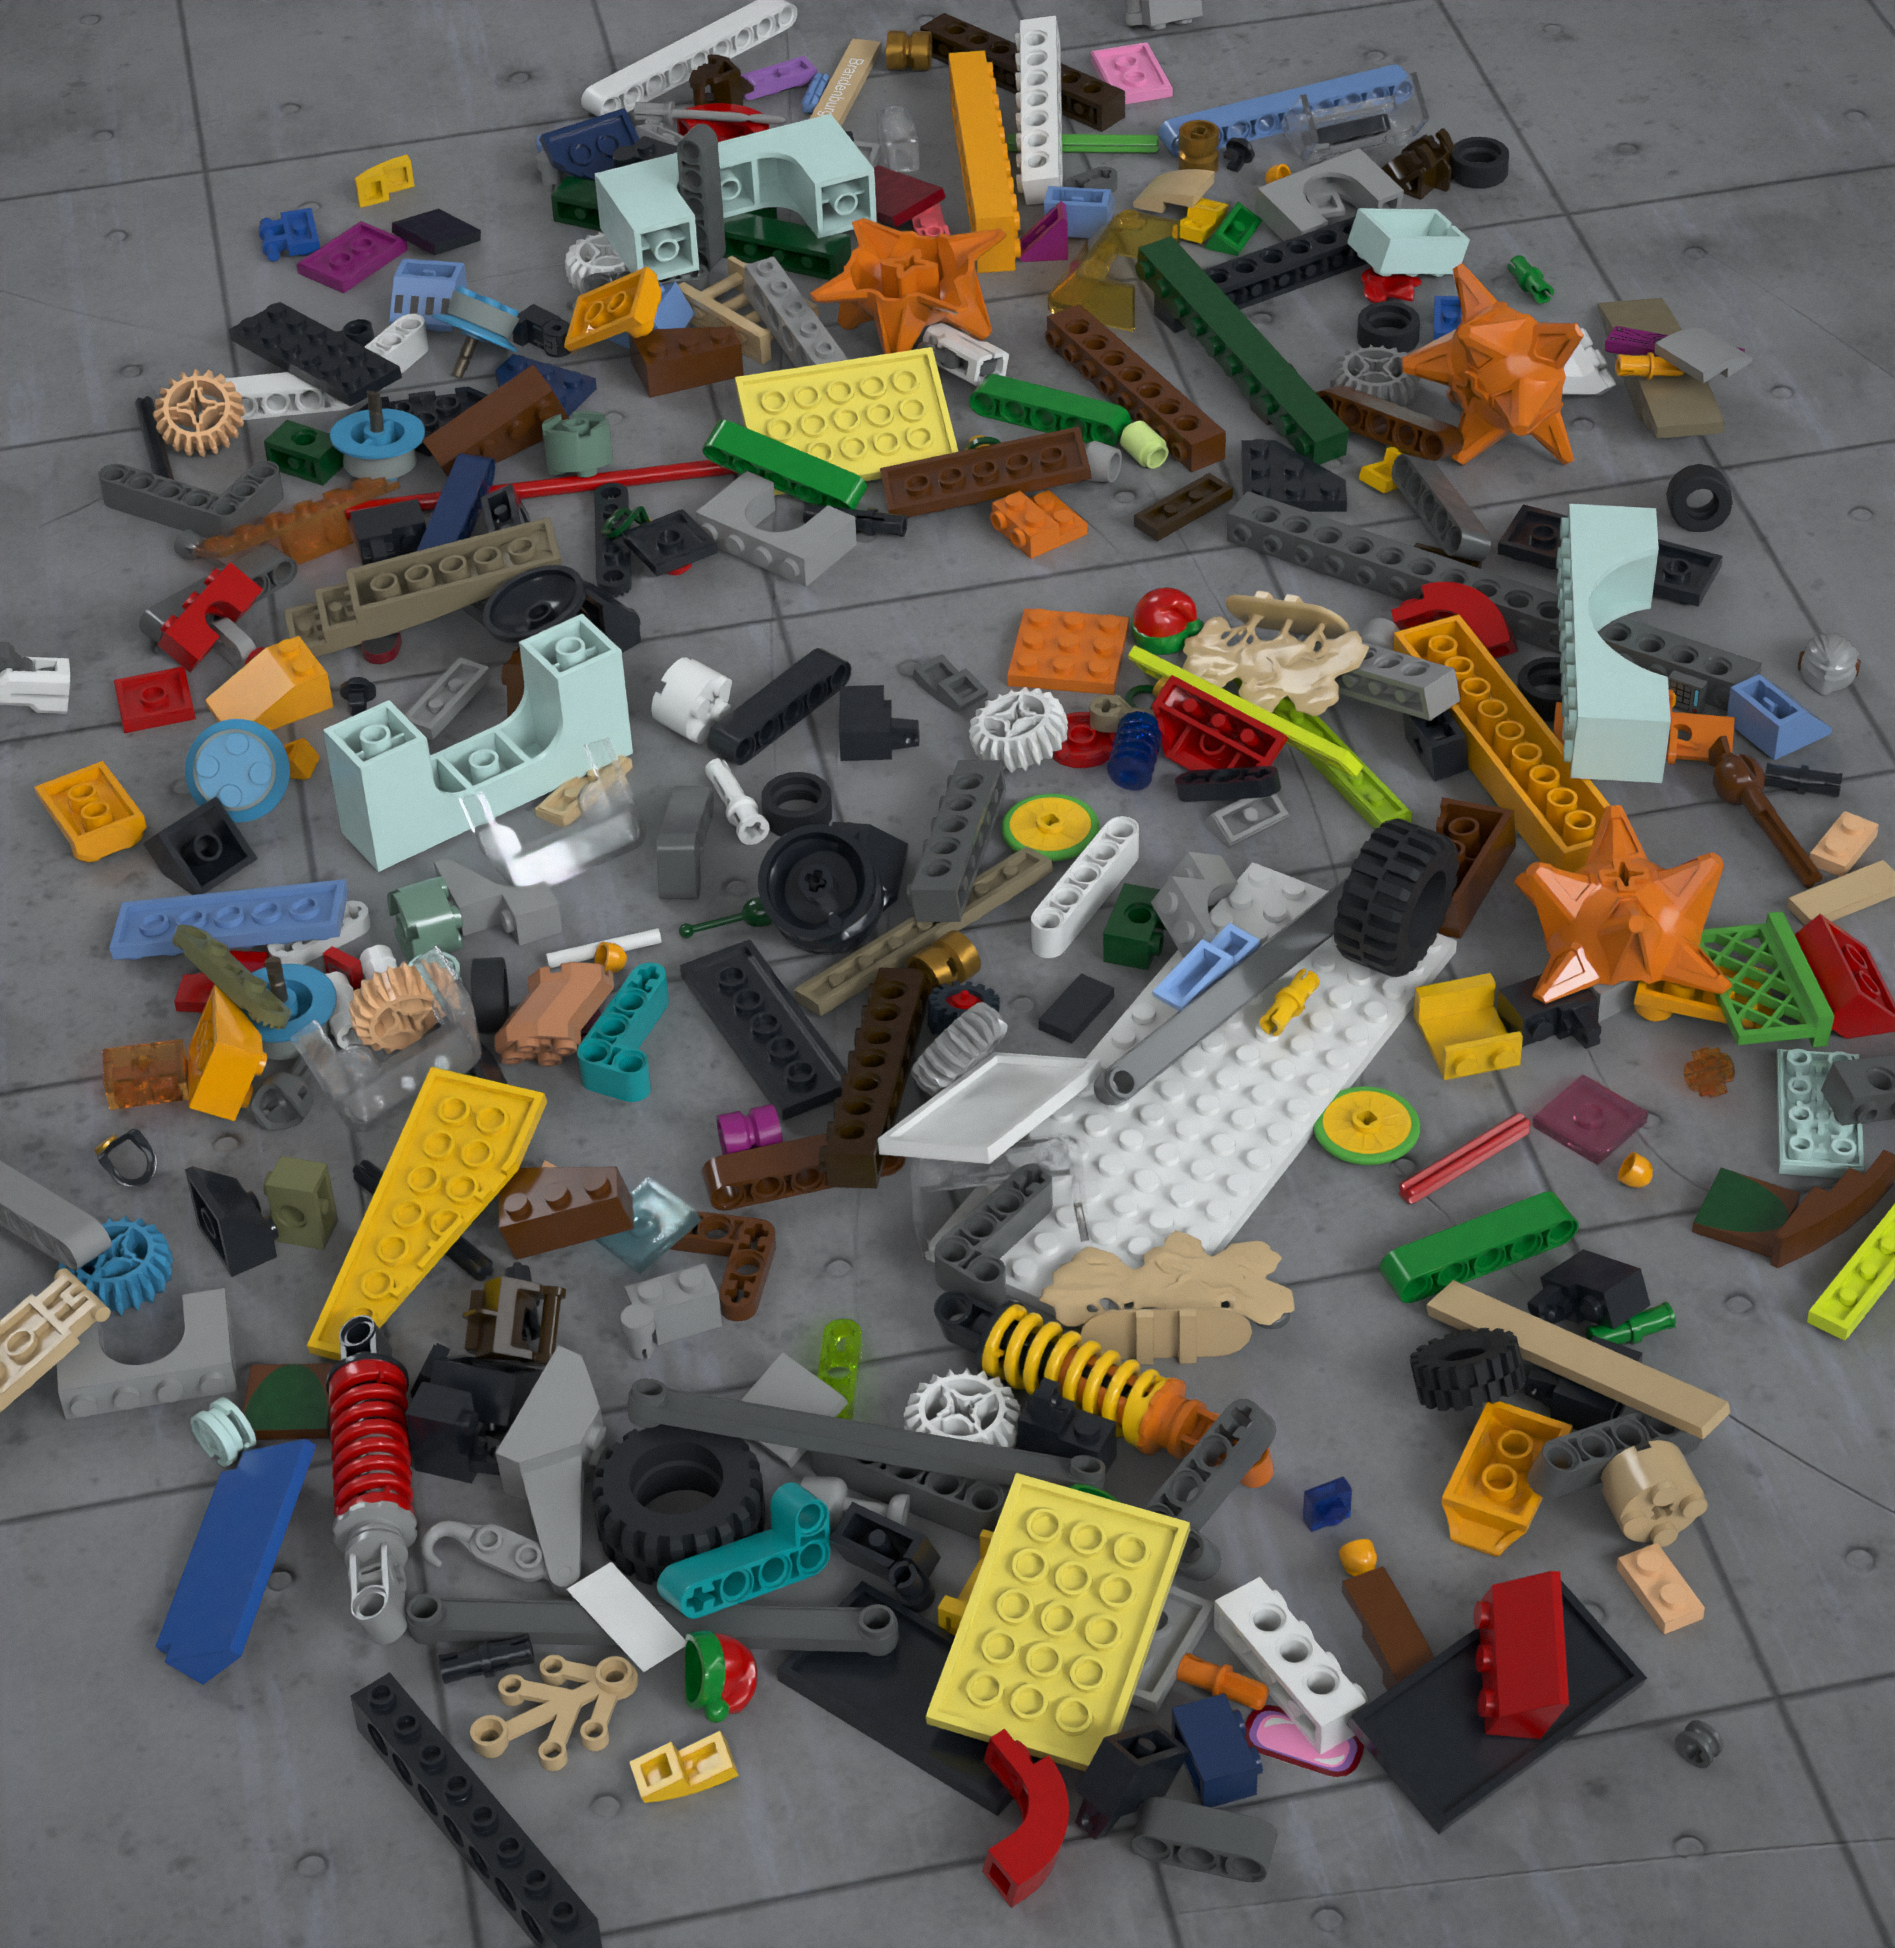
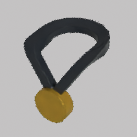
M131 1129L118 1138L114 1134L94 1149L98 1155L99 1163L119 1185L140 1187L149 1182L155 1174L157 1168L156 1154L144 1135L137 1129ZM126 1140H131L147 1158L146 1171L137 1179L124 1178L116 1170L108 1157L113 1148Z

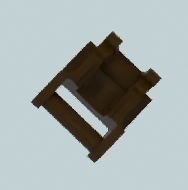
M710 54L707 56L708 64L704 63L702 66H698L697 70H692L689 86L693 89L694 106L714 103L743 106L742 95L754 91V86L741 76L740 69L730 61L729 57ZM707 85H710V93H705V87Z
M1441 128L1435 134L1440 144L1435 141L1433 135L1427 136L1425 134L1418 139L1416 138L1401 151L1400 155L1381 168L1404 190V194L1421 200L1434 188L1444 192L1450 189L1452 171L1450 159L1455 146L1449 133L1444 128Z
M500 1276L484 1282V1290H471L469 1311L462 1314V1318L468 1321L465 1340L466 1351L476 1355L478 1359L519 1360L527 1366H546L555 1352L561 1300L566 1298V1289ZM536 1300H544L538 1353H535L529 1349V1344L522 1340L524 1311H533Z

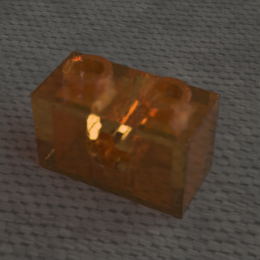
M183 1039L103 1049V1085L109 1109L115 1110L188 1100V1061Z

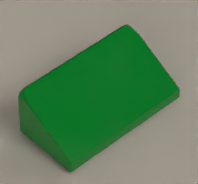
M1237 202L1204 247L1208 250L1238 256L1263 220L1240 202Z

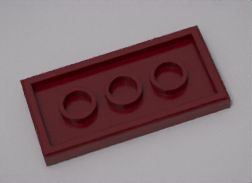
M880 165L874 167L876 216L878 221L898 227L946 198L944 190L940 186Z

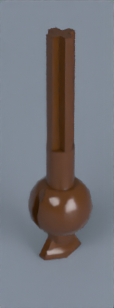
M1720 736L1709 749V765L1716 767L1714 769L1713 786L1717 795L1728 804L1744 805L1805 888H1812L1815 882L1822 880L1823 875L1763 794L1766 776L1761 764L1750 755H1734L1731 753L1727 736Z

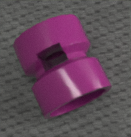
M773 1104L750 1108L746 1116L740 1111L716 1116L718 1136L723 1155L783 1142L778 1115Z

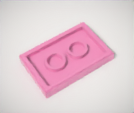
M1147 42L1090 52L1091 63L1100 80L1125 90V104L1173 97V87Z

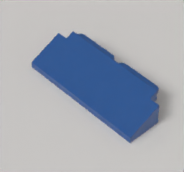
M307 1439L245 1451L242 1453L237 1469L220 1473L155 1646L159 1651L167 1654L165 1663L202 1685L242 1656L317 1446Z

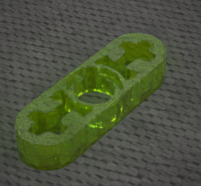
M845 1318L833 1320L824 1328L817 1377L844 1396L848 1402L836 1417L851 1420L855 1412L863 1344L862 1331L859 1324ZM845 1337V1351L838 1350L840 1338ZM834 1367H845L850 1370L849 1374L840 1378L832 1377L828 1374V1371Z

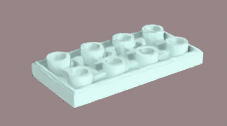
M1777 1049L1776 1085L1779 1174L1842 1178L1849 1167L1864 1174L1862 1124L1841 1126L1821 1091L1833 1062L1859 1059V1054H1847L1841 1051L1832 1053L1806 1051L1803 1049Z

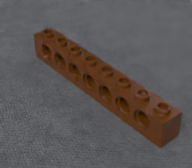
M1081 304L1047 316L1045 339L1048 346L1060 354L1069 365H1072L1087 381H1090L1098 388L1102 395L1108 397L1114 404L1126 409L1134 422L1144 421L1165 440L1169 453L1177 462L1183 464L1192 473L1225 459L1226 431Z

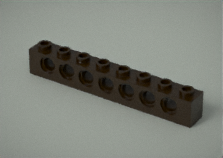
M946 13L939 15L920 27L921 31L931 32L932 58L949 65V53L985 50L987 62H992L993 78H995L996 86L1013 94L1021 92L1017 90L1015 74L1021 72L1017 71L1015 53H1019L1017 52L1016 43ZM1061 63V104L1063 116L1100 132L1105 131L1125 118V90Z
M879 968L875 983H869L868 1005H863L861 1011L862 1027H857L855 1030V1050H850L848 1053V1074H842L841 1097H836L834 1100V1121H828L827 1145L820 1147L819 1167L820 1170H826L828 1187L873 1189L878 1187L886 1155L879 1154L877 1139L895 1126L929 1002L926 968Z

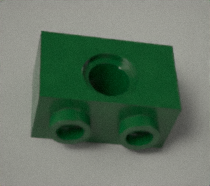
M286 420L264 440L267 461L276 463L281 473L324 486L344 467V454L332 445L330 433Z
M1127 883L1123 884L1103 932V962L1149 970L1154 955L1160 956L1164 943L1163 932L1167 929L1151 904V901L1159 893L1160 889Z

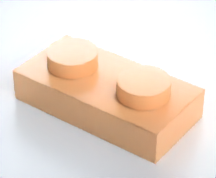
M1844 811L1811 851L1809 858L1817 868L1839 877L1844 876L1877 837L1879 824Z
M1658 1543L1618 1558V1572L1663 1634L1704 1618L1705 1607Z

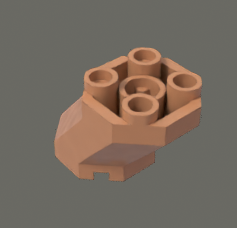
M580 962L560 964L561 972L550 973V966L536 970L528 977L529 993L494 1036L495 1051L501 1054V1062L513 1065L523 1063L525 1060L538 1061L540 1066L550 1067L560 1065L563 1056H569L577 1052L581 1044L582 1028L614 988L613 972L610 970L605 972V967L601 964Z

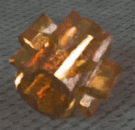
M1707 1046L1692 1051L1691 1054L1694 1061L1687 1062L1684 1067V1078L1688 1087L1692 1091L1699 1092L1700 1097L1709 1095L1712 1098L1728 1093L1725 1084L1732 1082L1735 1077V1067L1730 1056L1724 1052L1720 1053V1048L1718 1047L1710 1049Z

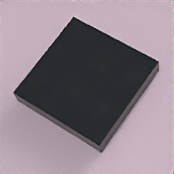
M439 208L392 222V233L433 255L481 240L480 229Z
M684 509L622 532L623 542L657 577L718 553L717 543Z

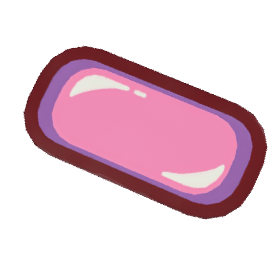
M1265 1705L1261 1710H1253L1245 1723V1740L1249 1747L1255 1746L1259 1754L1326 1776L1337 1778L1348 1776L1356 1770L1363 1756L1364 1745L1356 1735L1320 1755L1279 1706Z

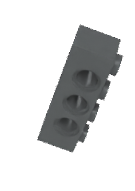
M1895 1055L1832 1063L1821 1091L1841 1126L1895 1119Z

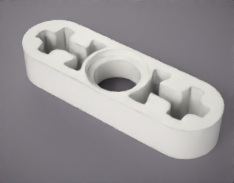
M347 901L340 937L328 940L295 941L289 944H268L269 957H279L282 964L304 965L322 956L331 946L338 948L364 935L371 926L368 907L360 901Z

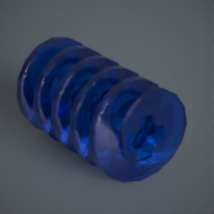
M1134 711L1124 715L1118 723V730L1115 734L1110 759L1107 763V772L1111 780L1124 789L1132 791L1143 790L1152 781V774L1155 770L1157 755L1162 743V733L1154 715L1147 712Z

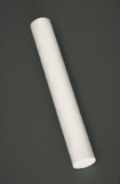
M658 928L604 940V942L620 945L624 951L662 943ZM603 941L545 954L547 965L551 969L559 967L562 963L594 959L596 949Z

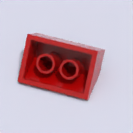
M1821 914L1794 934L1834 1014L1832 1030L1846 1039L1895 1032V1002L1867 946Z
M1548 1571L1493 1584L1483 1598L1475 1604L1473 1621L1475 1628L1480 1629L1481 1644L1478 1646L1476 1653V1669L1478 1673H1482L1483 1689H1481L1478 1699V1712L1480 1717H1485L1486 1735L1541 1739L1569 1705L1560 1571Z

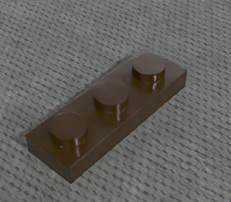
M1208 473L1135 514L1134 527L1154 540L1159 541L1233 499V487Z

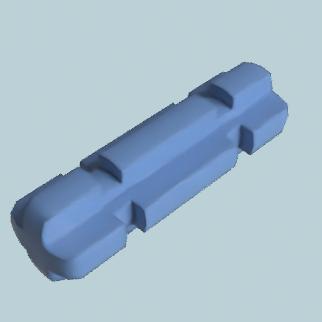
M817 72L814 74L805 97L801 102L803 105L802 111L805 114L808 112L813 113L829 83V76L826 73L820 74Z

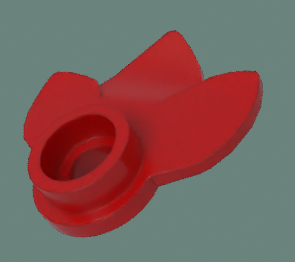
M1373 267L1365 270L1361 275V283L1364 289L1363 295L1371 303L1386 301L1387 297L1412 302L1414 300V287L1420 286L1422 282L1417 276L1412 277L1405 274H1392L1388 277L1381 276L1374 272Z

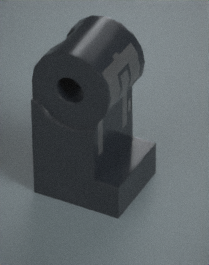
M535 304L518 313L517 318H519V321L512 331L514 343L522 347L528 343L543 349L548 356L555 358L564 357L571 353V351L564 347L570 326L567 321Z

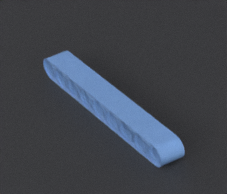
M1389 65L1171 118L1160 126L1158 135L1169 151L1179 158L1180 126L1192 120H1206L1218 126L1219 145L1216 148L1219 149L1226 147L1229 139L1234 137L1252 141L1403 104L1415 96L1417 84L1401 66Z

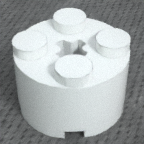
M684 657L677 660L664 674L661 681L665 682L666 685L662 694L655 692L651 707L652 717L656 721L697 744H702L706 740L710 728L731 713L732 706L728 704L732 680L697 660H690Z

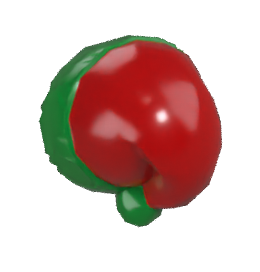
M1164 587L1147 592L1139 600L1132 615L1131 630L1132 636L1139 648L1154 655H1168L1183 650L1185 639L1198 635L1204 623L1197 618L1196 604L1189 595L1178 589Z
M705 1630L688 1633L685 1639V1700L687 1706L694 1710L704 1709L705 1718L711 1723L722 1722L728 1714L740 1713L748 1705L757 1687L758 1670L756 1660L750 1649L733 1636L723 1633H713Z

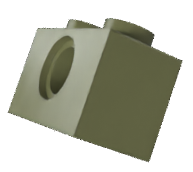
M280 1156L273 1171L267 1173L263 1185L264 1194L268 1196L270 1204V1217L279 1235L277 1242L324 1250L338 1223L328 1165L322 1162Z

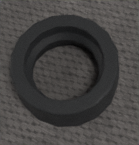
M1470 137L1454 144L1455 148L1451 153L1450 166L1452 168L1451 177L1455 182L1470 188H1489L1504 182L1508 176L1509 149L1504 143L1488 137Z
M1394 301L1373 303L1362 309L1358 315L1357 339L1358 344L1362 348H1369L1370 345L1380 348L1384 345L1386 349L1397 348L1398 353H1409L1415 349L1419 342V314L1414 308L1404 303ZM1381 327H1393V328H1398V329H1400V330H1396V331H1384V330H1379V329H1377V328H1381Z
M1560 657L1534 659L1525 664L1518 674L1517 688L1543 721H1554L1556 702L1562 703L1563 695L1561 693L1549 694L1541 692L1534 687L1544 684L1561 686Z
M806 772L782 774L769 781L762 790V815L769 823V830L782 837L785 833L795 828L810 824L829 825L832 820L831 789L825 780L815 774ZM791 800H807L815 803L812 807L801 811H789L778 807L784 802Z
M503 957L473 959L471 964V991L477 1033L498 1032L510 1017L505 960Z

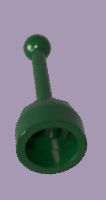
M760 896L745 903L742 913L696 925L684 923L679 928V934L687 939L696 932L742 920L752 927L772 925V920L765 912Z

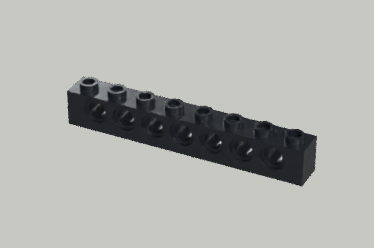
M1354 216L1203 271L1241 310L1368 263L1358 257L1357 252L1347 243L1356 217ZM1154 295V315L1174 333L1185 330L1186 327L1178 319L1174 318L1167 306Z
M389 1672L352 1694L350 1698L358 1731L536 1947L602 1948L596 1916L393 1675Z

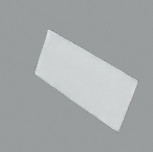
M612 1562L566 1589L643 1672L685 1647V1639Z

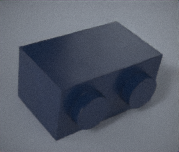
M1225 1693L1173 1707L1171 1735L1190 1750L1183 1764L1201 1805L1212 1808L1257 1795V1775L1263 1773L1261 1758L1255 1746H1248L1245 1740L1246 1727L1242 1714L1238 1709L1232 1711Z

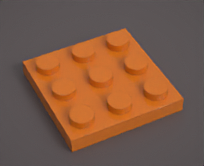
M1024 608L1007 674V685L1114 695L1130 629V617Z

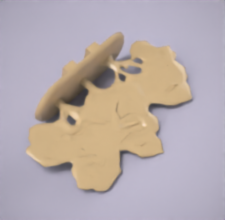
M1257 591L1255 596L1230 595L1226 599V606L1229 612L1245 624L1231 629L1226 619L1215 616L1205 622L1198 635L1185 639L1183 653L1188 657L1182 669L1220 688L1224 687L1234 678H1240L1243 683L1238 690L1239 696L1269 712L1274 711L1275 706L1279 704L1282 698L1289 696L1295 705L1296 711L1317 716L1325 712L1327 707L1338 702L1339 685L1335 678L1359 668L1369 646L1362 644V637L1358 631H1350L1348 623L1329 609L1304 603L1296 595L1287 594L1284 600H1277L1269 592ZM1258 627L1280 632L1273 640L1266 641L1259 639L1254 629ZM1243 631L1247 632L1236 645H1227V642L1234 635L1242 636ZM1224 632H1230L1229 636L1221 639ZM1289 632L1307 634L1309 636L1305 641H1299L1293 635H1290ZM1250 635H1252L1253 642L1251 644H1248L1246 640ZM1318 641L1321 643V648L1315 652L1314 647Z
M1175 1230L1164 1240L1165 1245L1154 1247L1143 1255L1144 1265L1135 1269L1124 1264L1119 1257L1111 1252L1091 1246L1085 1247L1076 1253L1070 1262L1062 1264L1056 1271L1052 1272L1053 1284L1043 1288L1042 1295L1039 1297L1040 1302L1054 1307L1056 1320L1063 1325L1076 1327L1084 1324L1080 1335L1082 1345L1089 1340H1095L1099 1342L1102 1348L1101 1355L1107 1350H1116L1120 1354L1121 1359H1136L1140 1365H1154V1358H1179V1364H1192L1197 1362V1357L1230 1355L1241 1350L1250 1341L1252 1329L1247 1318L1258 1324L1271 1325L1276 1320H1279L1283 1313H1291L1295 1310L1292 1290L1266 1279V1275L1273 1273L1277 1264L1282 1260V1257L1277 1252L1272 1251L1268 1244L1262 1241L1231 1243L1225 1250L1215 1256H1210L1205 1253L1201 1240L1178 1230ZM1108 1298L1118 1305L1119 1310L1110 1309L1106 1311L1099 1303V1300ZM1228 1301L1230 1307L1221 1308V1302ZM1133 1302L1134 1306L1132 1309L1125 1310L1124 1305ZM1092 1304L1097 1308V1312H1089L1087 1305ZM1144 1307H1154V1308H1159V1309H1140V1308H1144Z

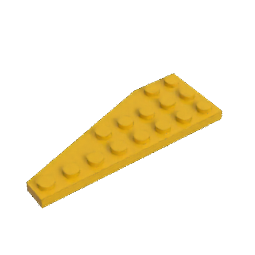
M435 1067L430 1068L307 1343L310 1354L341 1361L339 1332L342 1326L353 1317L367 1315L373 1319L379 1329L519 1170L547 1104L545 1093Z

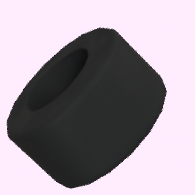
M1695 464L1686 466L1671 479L1666 493L1672 517L1679 526L1690 532H1707L1719 527L1730 515L1733 505L1732 494L1727 480L1719 470L1710 465ZM1707 489L1712 492L1713 498L1702 507H1689L1686 503L1687 497L1696 490Z

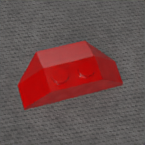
M1174 675L1170 676L1152 704L1165 757L1189 771L1271 766L1289 739L1283 733Z

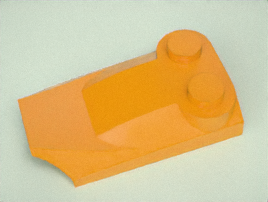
M646 266L578 296L564 347L571 351V354H574L589 345L623 332H627L633 338L648 335L654 327L656 312L661 302L662 289L659 286L656 273Z
M104 761L34 787L36 795L70 843L73 856L78 860L85 862L98 861L104 856L135 846L143 838L144 830L147 827L143 813Z
M1719 966V969L1727 977L1733 979L1737 974L1730 969ZM1754 967V968H1756V969H1758V970H1761V971H1763V972H1765V973H1766V971H1767V970H1765V969H1761V968ZM1748 977L1741 981V983L1757 990L1763 985ZM1639 980L1634 999V1008L1646 1020L1653 1022L1662 1021L1676 1013L1727 1024L1713 992L1663 980L1651 984ZM1734 991L1729 995L1730 999L1746 1005L1750 1000ZM1759 1003L1753 1008L1770 1017L1775 1012V1010ZM1746 1018L1742 1021V1026L1746 1029H1760L1763 1027Z
M1501 1401L1494 1404L1487 1402L1442 1496L1441 1504L1447 1517L1450 1539L1454 1543L1498 1557L1514 1541L1524 1535L1543 1499L1542 1496L1536 1494L1530 1488L1527 1482V1474L1545 1443L1572 1433L1573 1425Z

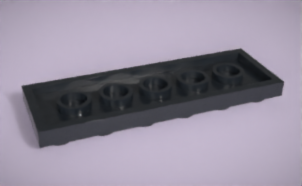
M282 302L269 305L262 312L243 319L238 325L229 329L231 341L350 407L367 398L368 390L378 392L402 378L400 366Z
M1523 504L1499 541L1498 554L1515 560L1545 566L1549 569H1556L1557 549L1561 547L1562 541L1560 539L1561 517L1568 518V516ZM1658 539L1659 551L1653 596L1656 595L1678 601L1682 604L1699 607L1722 566L1723 556Z
M750 939L680 965L682 979L770 1104L774 1105L782 1121L833 1102L836 1097H841V1077L843 1073L848 1074Z

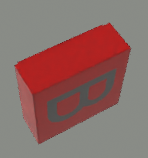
M331 946L323 953L326 974L335 971L341 972L346 975L349 984L353 987V991L361 989V980H364L361 961L336 947Z

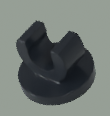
M1230 138L1226 144L1227 150L1224 158L1230 160L1226 166L1229 170L1239 172L1244 163H1250L1255 157L1252 144L1244 138Z
M363 677L350 678L340 686V695L348 701L349 707L352 706V716L366 711L367 702L376 697V686Z

